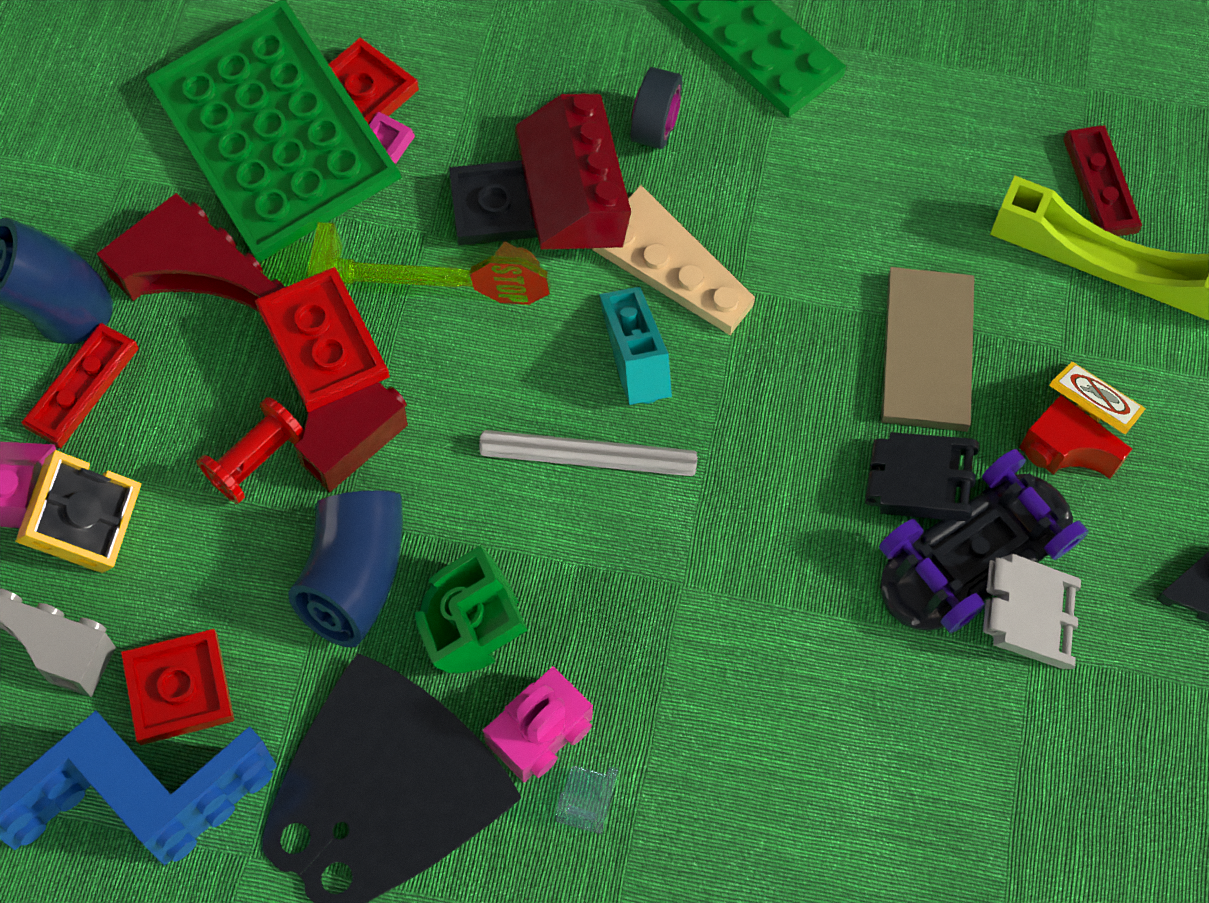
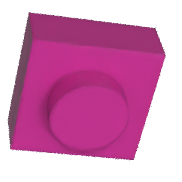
M378 112L369 124L394 164H396L415 137L412 129L381 112Z

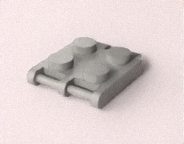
M1015 554L996 558V562L990 560L987 593L998 598H992V601L986 600L983 632L993 636L994 646L1061 669H1074L1076 658L1071 656L1073 630L1078 629V618L1074 616L1076 591L1081 590V579ZM1064 590H1066L1065 613L1062 612ZM1061 628H1062V629H1063L1062 652H1059V647H1060V634H1061Z

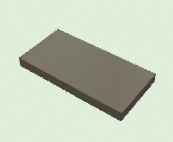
M890 267L887 290L881 423L968 432L971 425L974 275Z

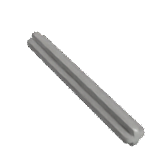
M492 430L482 431L479 441L480 454L489 457L693 476L697 469V452L687 449Z

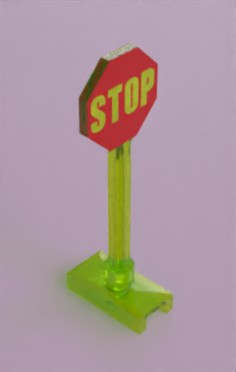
M318 222L306 278L336 267L344 284H353L354 281L445 287L470 286L475 291L499 303L530 305L549 295L551 289L548 271L522 257L490 256L472 266L471 270L354 262L353 259L341 258L343 244L335 224Z

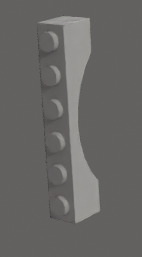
M0 588V628L24 645L35 667L49 683L92 697L116 648L105 633L106 627L84 617H81L79 622L64 618L62 611L45 603H38L36 608L22 603L23 600L18 595Z

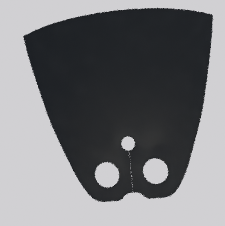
M357 653L330 693L294 756L269 813L263 834L262 847L266 857L280 871L294 872L302 878L305 884L306 896L313 903H367L445 858L507 812L522 797L494 755L450 710L397 671ZM339 822H344L349 826V833L344 839H337L333 835V828ZM302 823L310 831L309 845L305 850L297 854H290L284 851L280 841L282 832L290 824ZM333 863H344L352 871V882L343 893H329L322 884L323 872Z

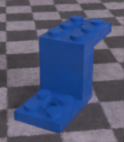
M95 711L0 790V839L14 850L20 845L25 846L32 843L45 831V824L60 811L65 812L76 806L85 796V790L92 785L142 844L165 866L171 860L176 862L188 855L197 844L196 838L209 826L217 827L225 822L234 812V804L248 792L253 794L262 789L272 778L273 773L271 771L277 765L262 739L249 726L183 785L170 794L102 716Z

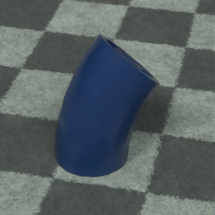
M8 218L0 219V305L10 308L27 318L45 338L62 344H76L86 341L100 323L105 325L108 323L113 309L110 291L103 279L83 257L58 239L34 227Z
M379 490L357 491L329 496L315 504V528L311 550L298 579L288 591L291 606L301 620L319 636L333 644L346 648L357 647L375 623L388 597L401 551L403 531L401 494Z

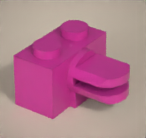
M552 666L534 684L531 683L505 707V710L483 730L485 743L525 783L533 774L537 778L543 776L556 763L558 757L555 754L567 742L575 745L585 737L592 728L590 721L592 720L593 705Z

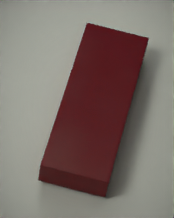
M1100 125L1067 130L1063 140L1093 224L1116 236L1139 233L1142 223L1106 126Z

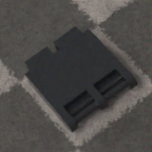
M890 432L889 439H874L865 493V504L880 506V514L955 521L970 520L972 517V507L968 505L969 493L976 480V475L972 472L973 456L979 452V442L971 438ZM960 455L964 456L963 470H959ZM957 488H961L959 503H955Z

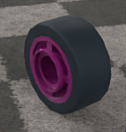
M655 67L648 69L638 90L633 107L630 132L632 142L658 149L665 147L670 133L675 126L680 109L683 84L682 75Z

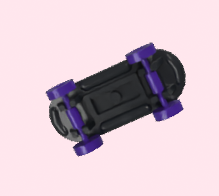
M1013 449L997 459L982 475V479L989 487L969 500L968 505L972 507V517L970 520L955 521L942 519L924 531L915 519H911L892 531L881 542L879 549L889 559L881 576L880 590L883 602L889 613L903 625L925 631L945 628L950 634L954 633L974 619L985 608L986 603L984 601L992 596V594L987 593L990 560L996 562V558H1002L1011 554L1037 563L1047 556L1056 560L1080 543L1089 533V530L1080 520L1073 523V515L1068 502L1062 493L1051 483L1032 476L1030 473L1015 474L1024 465L1026 459L1017 449Z

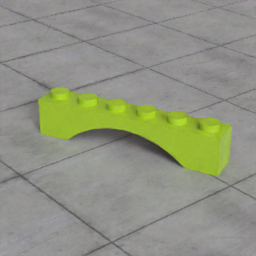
M1014 176L990 235L1209 320V254L1169 252L1127 241L1083 218L1067 205L1054 190Z

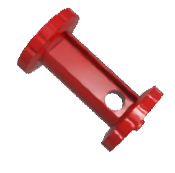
M266 397L260 403V408L265 417L222 457L215 461L204 454L196 461L198 467L212 485L235 504H239L245 498V494L239 484L287 440L295 445L303 439L304 429L299 422L280 403L270 397Z

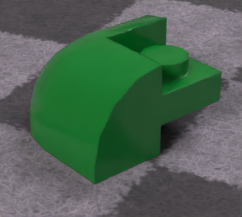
M481 545L443 567L428 580L432 585L422 599L420 611L415 612L417 628L432 664L447 673H467L480 670L495 663L493 651L528 631L517 607L519 601L495 561Z

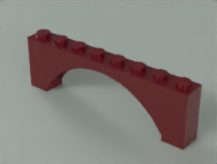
M177 193L97 253L106 276L132 301L146 294L193 292L231 299L259 312L255 303L256 299L285 288L277 279L270 281L263 274V269L259 262L250 253L242 255L235 248L234 240L223 228L215 229L208 223L207 215L195 202L188 204ZM378 382L308 412L303 439L294 445L300 464L327 491L331 492L408 426L405 411L406 401L395 388L389 386L386 389Z

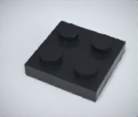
M522 160L449 167L458 246L538 238Z

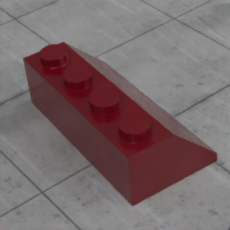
M585 93L560 94L522 120L515 127L540 249L621 248L624 245L631 208L601 94Z

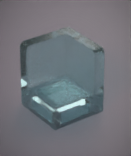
M573 766L570 770L565 790L561 792L556 808V822L603 834L618 780L619 769L609 766L607 774Z

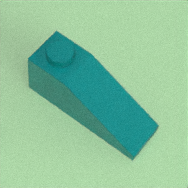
M641 287L599 294L618 374L629 405L637 403L647 404L658 399L672 397L669 353Z

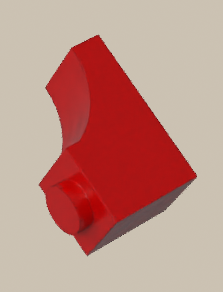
M1062 395L1031 426L1019 447L1026 453L1027 458L1034 465L1047 469L1053 475L1059 469L1065 467H1084L1095 470L1109 479L1118 471L1132 451L1130 446Z

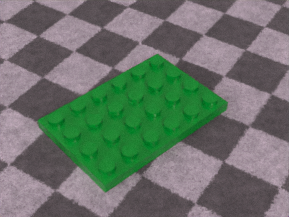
M286 0L275 2L146 77L147 82L259 263L402 178L389 154Z

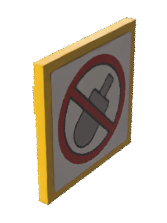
M1071 362L1049 385L1077 403L1076 406L1079 409L1088 412L1091 418L1098 423L1102 419L1125 435L1146 409L1074 362Z

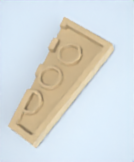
M640 185L628 199L631 216L623 247L593 248V251L731 335L753 307L755 297Z

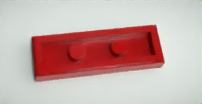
M100 323L21 423L25 429L61 449L138 351L139 347L136 341Z

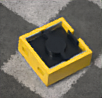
M55 450L44 460L15 542L104 573L115 565L142 483L108 470L100 475L88 470L90 463Z

